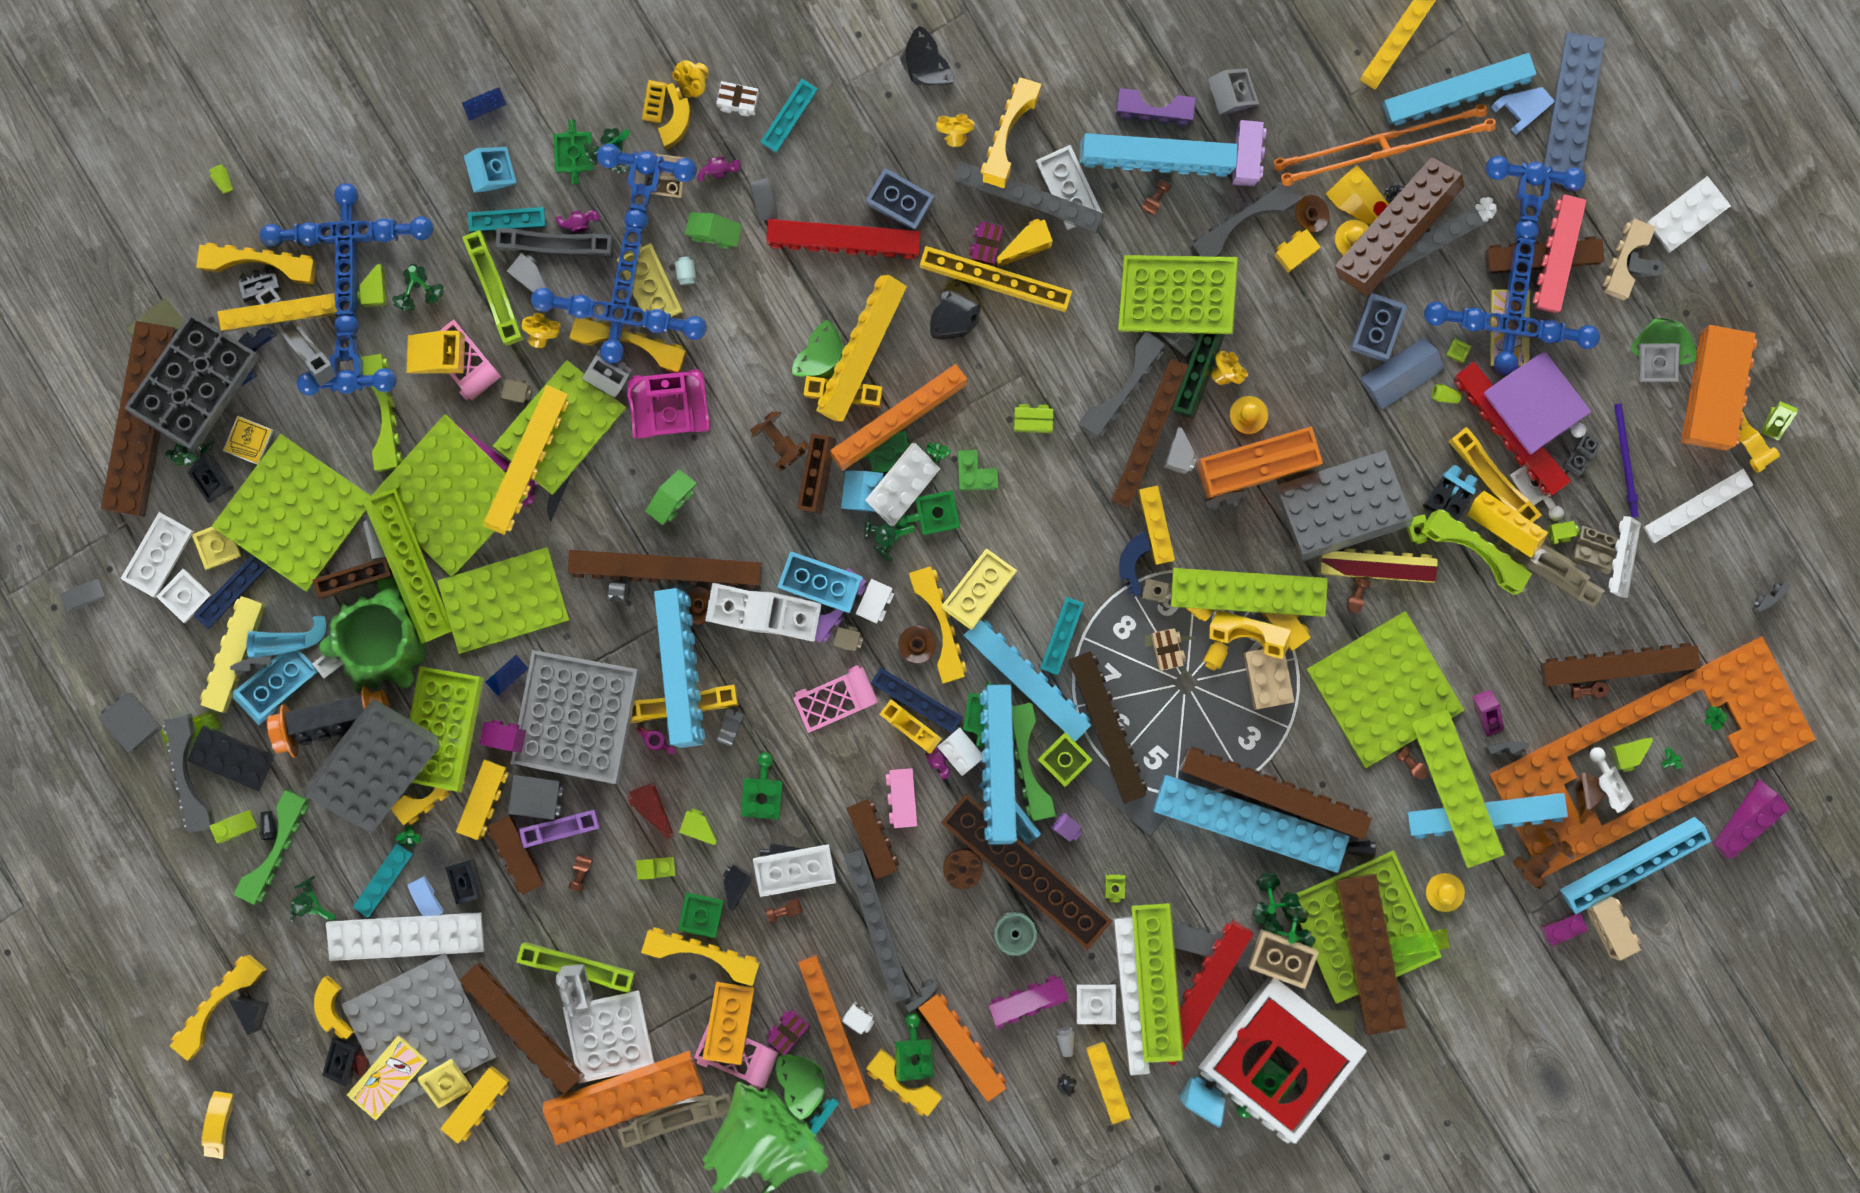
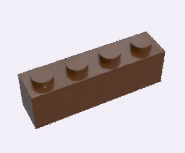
M811 433L797 509L822 514L832 463L830 450L835 447L836 439L830 436Z
M386 557L312 580L317 597L326 599L394 576Z
M866 799L847 807L846 809L875 878L878 879L897 871L896 866L900 864L896 855H891L889 848L892 845L889 838H884L882 830H884L881 819H876L874 813L877 812L874 802H869Z
M508 815L488 825L490 829L488 834L492 841H496L498 845L496 850L500 858L504 857L507 863L505 865L506 871L509 875H513L515 879L513 884L517 892H521L524 895L546 884L528 847H523L520 831L512 815Z

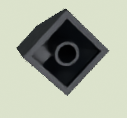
M735 864L732 867L728 866L723 874L725 877L723 883L728 907L731 911L737 907L754 877L753 874Z

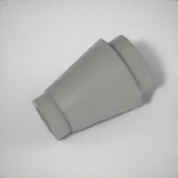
M1072 1027L1058 1028L1056 1037L1062 1056H1073L1075 1032Z

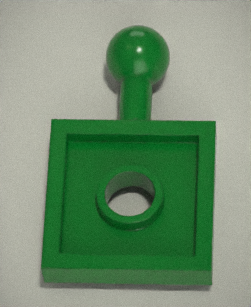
M953 490L917 497L918 513L907 516L903 514L895 524L897 528H903L910 522L920 521L923 536L961 528ZM937 507L942 508L944 512L940 518H935L932 514L933 510Z
M761 753L757 759L759 766H761L760 779L744 777L741 816L779 820L783 781L767 779L768 767L771 766L773 758L769 753ZM759 793H764L767 796L766 803L760 804L757 802L756 797Z
M910 1013L905 1018V1023L909 1027L910 1040L895 1041L896 1081L934 1078L932 1039H917V1027L920 1025L921 1020L916 1013ZM913 1055L917 1056V1063L915 1065L911 1062Z
M1269 1057L1253 1077L1251 1084L1266 1096L1272 1098L1290 1073ZM1267 1078H1272L1276 1084L1273 1087H1268L1264 1081ZM1296 1078L1286 1089V1091L1283 1093V1095L1280 1097L1277 1103H1279L1285 1097V1095L1294 1087V1085L1298 1081ZM1238 1106L1237 1112L1240 1117L1248 1118L1251 1116L1246 1111L1247 1106Z

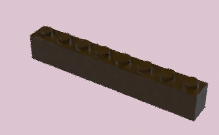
M1091 651L1069 659L1068 661L1123 803L1125 804L1146 796L1147 785L1144 779L1140 780L1138 774L1141 772L1137 761L1133 762L1131 756L1134 754L1132 746L1125 741L1124 737L1127 734L1124 726H1120L1117 719L1120 716L1117 708H1113L1110 701L1113 700L1111 692L1104 687L1103 683L1106 682L1104 674L1097 669L1096 665H1099L1096 654L1092 655Z

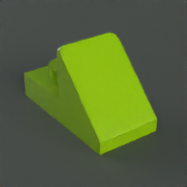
M1780 401L1776 408L1771 407L1761 433L1779 441L1796 416L1798 409Z
M674 856L636 860L637 880L676 876Z

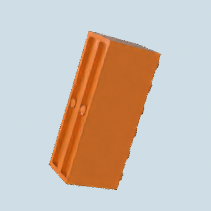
M1709 325L1700 331L1681 443L1725 451L1739 444L1741 434L1738 431L1739 425L1741 426L1744 420L1742 408L1747 403L1745 391L1749 387L1751 380L1748 374L1749 369H1752L1754 358L1751 357L1753 350L1757 346L1756 333Z
M1312 426L1204 457L1196 463L1207 500L1315 469L1323 464Z

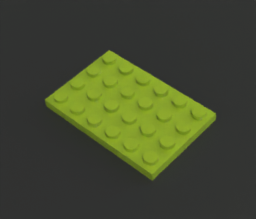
M1124 255L1118 330L1125 332L1233 334L1238 257Z
M568 360L564 362L546 383L548 386L567 393L569 404L566 411H561L560 413L561 422L557 429L554 428L551 433L554 435L550 446L547 444L544 451L546 455L542 463L538 462L536 468L539 470L534 479L535 482L552 495L626 410V407L617 399L583 380L584 373ZM546 385L493 445V448L509 461H512Z
M548 547L437 581L459 654L570 621Z
M419 667L409 720L438 736L439 748L411 783L462 792L484 677Z

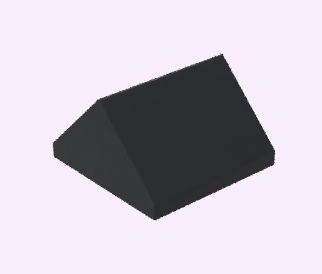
M203 454L188 471V474L208 504L234 488L215 458L210 454Z
M475 859L445 868L456 904L485 896Z
M246 996L230 1000L247 1036L259 1031L268 1003Z
M332 1038L322 1076L342 1086L352 1083L361 1045Z

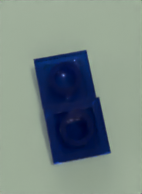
M500 87L462 102L469 121L507 105Z
M515 655L485 683L499 696L529 668Z

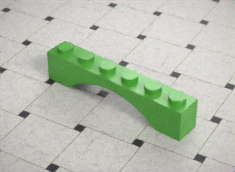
M1028 703L1012 707L1013 742L1016 741L1017 749L1014 750L1016 761L1020 760L1021 768H1018L1020 780L1024 779L1025 787H1022L1024 799L1028 798L1029 806H1026L1028 818L1032 817V821L1054 817L1055 811L1052 797L1037 783L1029 765L1028 741L1036 719L1033 705Z
M284 790L276 807L279 828L273 850L260 867L241 878L233 895L253 905L263 902L267 895L265 890L268 884L271 885L276 876L274 872L277 867L281 866L284 860L282 855L285 849L288 850L293 841L291 839L293 833H296L300 828L301 822L299 821L302 814L305 815L310 807L308 804L310 799L291 790Z

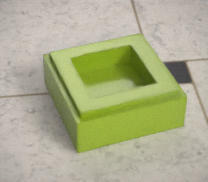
M1454 338L1445 356L1463 364L1472 346Z

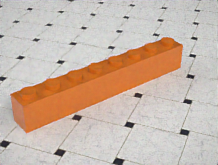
M957 364L953 365L831 449L832 458L840 469L844 471L967 386L966 376Z
M818 955L803 959L798 964L852 1109L871 1103L870 1094Z

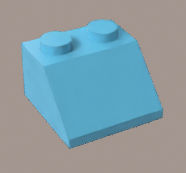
M507 147L476 148L464 156L473 192H489L517 183Z
M845 471L841 509L877 513L865 500L883 479V473Z

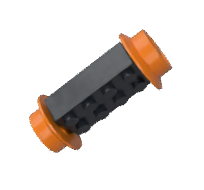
M363 686L362 696H354L290 711L285 704L281 705L279 714L271 715L267 718L268 734L274 751L277 754L288 751L295 758L299 753V744L309 745L312 741L316 740L327 741L333 736L343 737L372 699L390 708L384 690L371 692L367 686Z

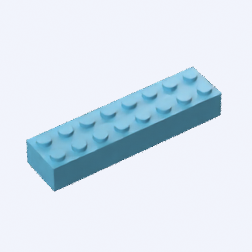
M1085 133L1080 141L1079 164H1084V167L1094 168L1095 165H1100L1104 169L1122 167V170H1133V168H1140L1144 172L1158 169L1161 173H1170L1172 170L1178 171L1179 174L1197 172V175L1205 176L1208 173H1216L1218 177H1226L1227 174H1230L1236 168L1237 144L1088 133Z
M677 588L654 591L670 745L680 748L703 745L705 731L701 727L703 712L699 708L701 693L697 689L699 674L695 670L697 656L693 651L695 637L691 632V626L693 625V618L689 613L691 599L687 593Z
M987 685L982 693H980V705H983L980 721L981 724H984V732H981V742L985 743V749L982 751V762H985L982 779L983 782H986V789L983 790V800L987 801V807L984 809V820H987L984 837L985 840H988V845L1012 844L1016 841L1011 685Z

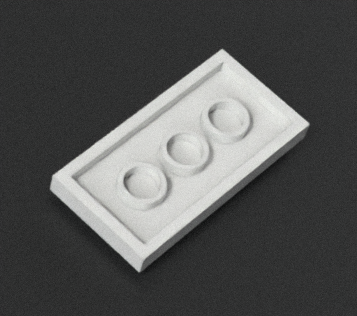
M1071 145L1036 160V164L1050 194L1101 212ZM1064 222L1067 230L1076 227L1075 225Z
M1707 176L1646 223L1656 227L1654 230L1655 236L1670 253L1731 205Z
M912 443L865 501L890 526H894L940 468L916 443Z
M159 512L121 579L156 598L194 531Z
M1624 516L1623 521L1619 524L1620 540L1616 542L1617 557L1613 560L1612 569L1614 573L1613 578L1611 577L1609 581L1610 592L1623 598H1628L1641 527L1640 522Z
M829 844L753 858L760 897L836 883Z

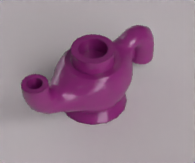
M726 157L708 159L709 163L699 171L697 180L698 182L704 181L706 174L714 175V179L724 178L727 172H738L741 167L740 160H733V163L730 164L725 161Z
M580 210L573 211L566 221H563L561 216L555 217L557 224L561 228L571 229L573 234L589 230L587 226L590 220H593V222L600 221L599 214L595 210H590L586 214H582Z
M637 727V732L643 737L649 749L655 751L664 749L669 754L675 753V748L667 744L666 738L661 732Z
M936 746L931 754L925 753L931 769L936 768L941 771L939 773L941 780L948 778L951 771L945 763L947 758Z

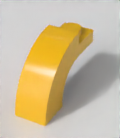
M674 83L666 85L674 107L673 116L665 126L658 128L666 150L682 140L691 120L688 99L680 100L683 98L679 87L675 88Z
M890 700L879 714L929 754H931L942 739L893 700Z
M326 976L321 980L315 993L314 1009L316 1017L326 1032L334 1028L336 1035L342 1039H348L355 1032L339 1017L335 1009V1000L342 987L330 976Z
M214 1091L211 1097L202 1135L204 1156L223 1159L225 1156L226 1130L233 1110V1094Z

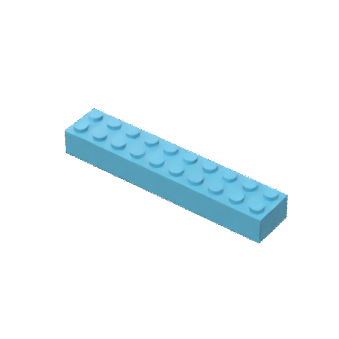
M1163 775L1152 809L1153 812L1336 873L1339 871L1350 837L1168 775Z

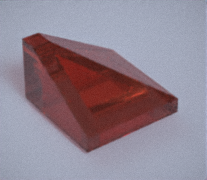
M362 1053L355 1056V1072L359 1077L364 1075L369 1061L367 1056Z

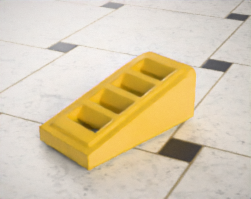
M648 80L642 120L661 123L668 90L666 87L667 83ZM652 89H662V92L652 91ZM651 96H657L661 98L660 100L651 99ZM649 104L659 105V108L650 107ZM648 111L657 112L658 116L650 115Z

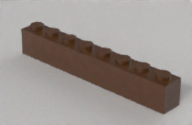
M1170 359L1111 502L1127 509L1131 506L1188 365Z
M1690 642L1679 644V648H1672V645L1660 646V650L1654 651L1653 647L1641 648V652L1634 653V649L1622 650V654L1615 655V651L1604 652L1602 657H1596L1595 653L1584 655V659H1577V656L1565 657V661L1559 662L1557 658L1546 659V663L1540 665L1544 687L1700 669L1698 645L1691 646Z
M481 962L475 964L459 980L462 983V988L475 997V1002L488 1011L487 1014L493 1021H497L501 1025L502 1032L513 1038L515 1046L525 1051L528 1060L533 1064H537L541 1074L554 1083L553 1086L558 1092L563 1094L569 1092L585 1076Z

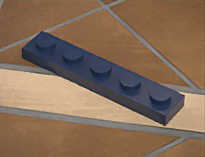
M252 555L200 608L194 617L207 629H210L269 566Z
M881 667L871 682L875 687L951 733L954 732L962 719V716Z

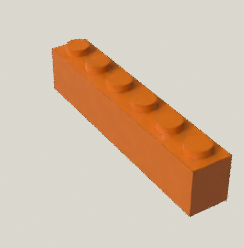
M935 993L918 1008L986 1101L989 1102L1006 1089L1005 1083L1007 1081L1001 1073L997 1074L995 1072L993 1061L989 1057L985 1058L981 1053L984 1050L978 1041L975 1043L970 1038L972 1033L967 1026L962 1027L958 1022L961 1018L956 1011H950L947 1007L949 1002L944 995L939 996L938 993Z

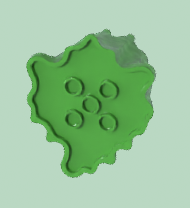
M392 577L378 582V592L373 598L360 594L357 603L354 605L342 603L339 613L331 620L330 635L323 639L319 645L322 655L341 658L344 665L343 674L351 680L352 688L355 692H361L363 686L377 689L384 680H390L398 687L408 689L414 683V666L422 663L426 657V642L421 644L396 580Z
M737 1082L728 1114L703 1161L705 1162L704 1169L710 1170L715 1168L717 1170V1181L712 1187L715 1193H718L721 1189H726L738 1177L747 1178L754 1172H758L764 1181L770 1179L762 1190V1193H769L795 1174L810 1170L820 1174L823 1173L828 1167L826 1162L828 1159L822 1152L823 1146L815 1140L816 1135L809 1129L808 1123L804 1119L797 1118L790 1111L787 1104L782 1102L773 1090L765 1088L762 1092H759L753 1086H746L741 1082Z

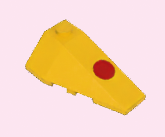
M1358 165L1351 169L1325 194L1338 209L1349 213L1355 219L1361 220L1369 226L1389 205Z

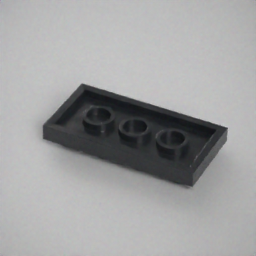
M203 725L187 761L256 791H260L275 755Z

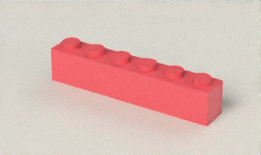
M1564 194L1555 203L1554 210L1557 213L1556 217L1552 218L1550 229L1553 230L1551 236H1548L1546 241L1548 251L1547 255L1543 256L1541 266H1544L1537 280L1539 289L1533 297L1534 309L1553 314L1561 311L1587 201L1585 199Z

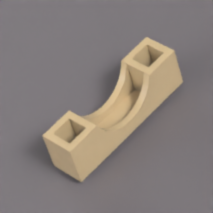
M1637 219L1626 223L1623 229L1625 234L1623 241L1620 240L1616 247L1618 254L1609 265L1611 272L1609 276L1606 275L1602 284L1604 286L1603 293L1621 300L1629 298L1635 279L1627 269L1628 255L1633 249L1645 248L1649 245L1656 228L1655 226Z

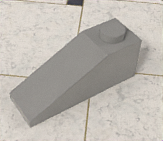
M521 253L507 272L532 293L536 289L547 288L539 268L535 265L537 261L530 255L525 257Z

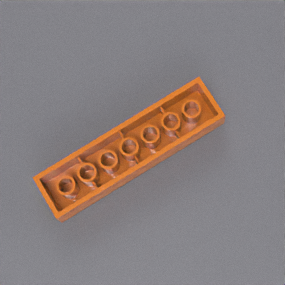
M687 1051L543 1102V1113L554 1141L558 1145L703 1094V1083L691 1051Z

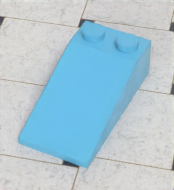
M790 551L777 588L850 613L863 577Z
M300 650L281 653L272 660V664H267V668H262L233 692V699L260 725L314 677L318 671Z
M1197 1076L1195 1079L1190 1077L1178 1097L1187 1108L1220 1127L1225 1105V1098L1221 1096L1223 1092L1215 1087L1212 1089L1205 1086L1207 1082Z

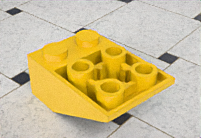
M436 331L408 335L406 373H464L465 335L460 331Z

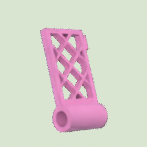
M453 319L440 331H448L455 326L458 331L465 335V342H468L470 346L469 352H464V355L468 356V364L464 366V369H467L466 376L459 380L456 373L449 374L462 389L459 393L466 401L468 399L473 401L501 378V375ZM472 356H479L483 360L480 365L471 366Z
M854 666L848 669L849 673L810 691H807L805 688L795 693L796 697L793 699L808 733L878 703L863 667ZM844 680L847 687L844 695L834 691L836 683ZM822 689L830 692L827 702L817 699V695ZM833 693L843 697L839 707L829 704ZM804 697L813 699L809 710L801 706L799 699ZM845 698L853 701L855 709L850 711L842 709ZM815 701L825 704L822 715L812 711ZM828 706L838 709L836 716L832 719L824 716ZM810 713L820 717L818 725L810 727L808 722Z
M707 1025L694 1057L697 1059L696 1063L706 1068L708 1065H711L744 1079L750 1083L749 1086H753L756 1090L765 1088L780 1052L746 1037L745 1045L751 1044L756 1046V1050L749 1057L746 1056L744 1051V1059L742 1061H745L748 1067L745 1075L739 1073L734 1064L723 1066L720 1062L703 1060L700 1054L705 1047L704 1044L708 1031Z

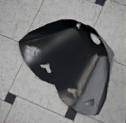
M918 26L913 31L900 57L903 68L915 85L953 84L952 70L948 62L938 54L935 40L926 29ZM928 42H929V46L932 48V50H930L929 48H926V46L928 45ZM939 63H941V66L944 67V69L938 68Z
M955 279L943 290L941 304L934 310L930 321V331L933 338L954 339L969 334L979 322L981 306L967 282ZM975 314L976 319L972 322L971 318Z

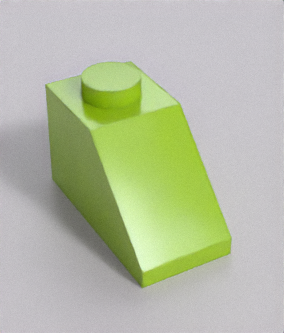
M378 264L359 285L360 291H357L358 302H361V305L364 307L388 305L385 269L381 264Z
M1652 737L1610 747L1617 770H1623V772L1635 770L1634 766L1640 765L1653 742Z
M692 808V811L687 810L679 833L712 845H717L718 840L707 817L702 815L703 812Z
M251 810L210 825L217 844L224 843L258 828Z

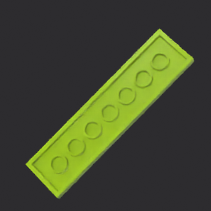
M394 488L364 499L363 503L421 644L452 632L446 610L396 489Z
M1173 568L1171 607L1325 617L1328 578Z
M1447 709L1411 722L1467 869L1504 856L1505 854L1449 710Z
M1171 903L1132 906L1144 1063L1183 1061Z

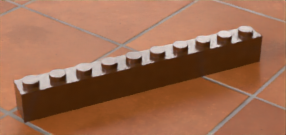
M569 550L568 573L572 574L574 578H584V575H592L591 579H603V576H611V580L622 581V577H627L633 582H641L642 578L649 579L650 583H660L661 580H668V584H679L680 581H687V585L699 586V582H704L706 586L712 587L713 583H719L737 588V585H745L744 589H756V586H761L762 563Z

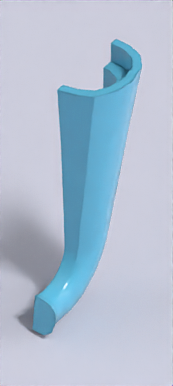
M312 617L314 625L308 632L268 633L248 631L246 641L248 658L287 653L317 644L326 632L325 617Z

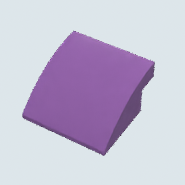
M1545 351L1484 392V396L1529 455L1536 452L1542 446H1546L1591 413V410Z

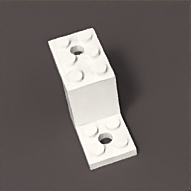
M713 583L705 621L753 632L780 634L814 642L821 604L772 592L747 591ZM726 601L731 603L729 611H726L724 608ZM799 613L803 617V620L800 624H798L796 621V617Z

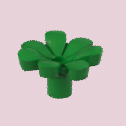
M936 442L934 444H927L926 453L932 454V461L934 463H939L940 458L945 459L947 455H950L951 450L948 449V446L944 445L941 447V443Z
M1710 706L1709 710L1705 712V715L1709 717L1705 719V724H1712L1711 729L1713 731L1724 727L1723 722L1727 721V714L1721 708Z
M1667 747L1664 750L1666 752V760L1661 763L1665 769L1669 766H1675L1678 770L1683 768V764L1679 762L1682 760L1679 755L1675 756V752L1670 747Z
M408 825L405 827V832H400V834L396 835L395 840H398L400 845L407 843L408 847H413V842L420 843L421 837L419 834L414 833L412 826Z

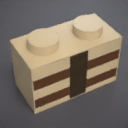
M1175 628L1152 633L1151 637L1159 671L1184 666L1183 662L1186 659L1184 651H1180L1178 643H1181L1179 631L1176 632Z

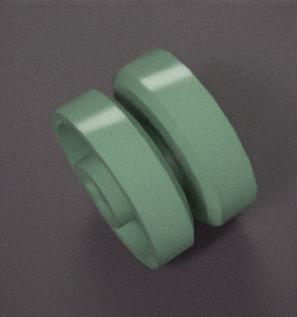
M1012 911L1004 914L998 919L994 927V938L997 946L1009 955L1019 956L1025 954L1033 948L1036 942L1037 931L1035 925L1027 915L1021 912ZM1014 930H1017V931H1018V933H1019V936H1018V937H1017V936H1014V937L1012 936V932H1013Z

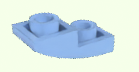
M425 876L408 884L412 898L422 916H436L443 913L444 909L434 896L435 891Z

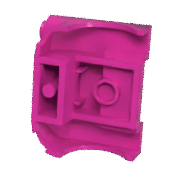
M699 369L644 377L637 375L632 376V380H628L627 395L631 408L634 439L667 434L710 431L704 373H701Z

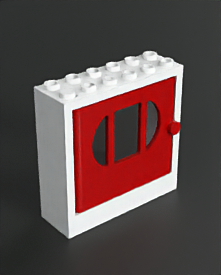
M1268 976L1198 1068L1202 1070L1200 1074L1208 1081L1212 1082L1214 1080L1217 1082L1215 1086L1225 1094H1232L1231 1099L1242 1107L1244 1105L1247 1106L1246 1111L1254 1118L1258 1119L1260 1117L1263 1119L1261 1123L1272 1131H1278L1276 1135L1288 1144L1290 1141L1296 1144L1367 1050L1277 978ZM1268 997H1270V998L1267 1000V1002L1263 1005V1007L1260 1009V1011L1257 1013V1015H1256V1016L1253 1018V1020L1250 1022V1024H1249V1025L1246 1027V1029H1245V1026L1249 1023V1021L1252 1019V1017L1256 1014V1012L1259 1010V1008L1262 1006V1004L1266 1001V999H1267ZM1238 1037V1039H1237L1236 1042L1233 1044V1046L1229 1049V1051L1226 1053V1055L1222 1058V1060L1219 1062V1064L1215 1067V1065L1218 1063V1061L1221 1059V1057L1225 1054V1052L1228 1050V1048L1232 1045V1043H1233V1042L1235 1041V1039ZM1259 1041H1272L1251 1071L1244 1077L1242 1060L1249 1047ZM1277 1046H1280L1298 1061V1064L1274 1096L1269 1098L1251 1084V1080ZM1305 1068L1307 1084L1302 1095L1293 1102L1278 1104L1277 1101L1300 1071Z

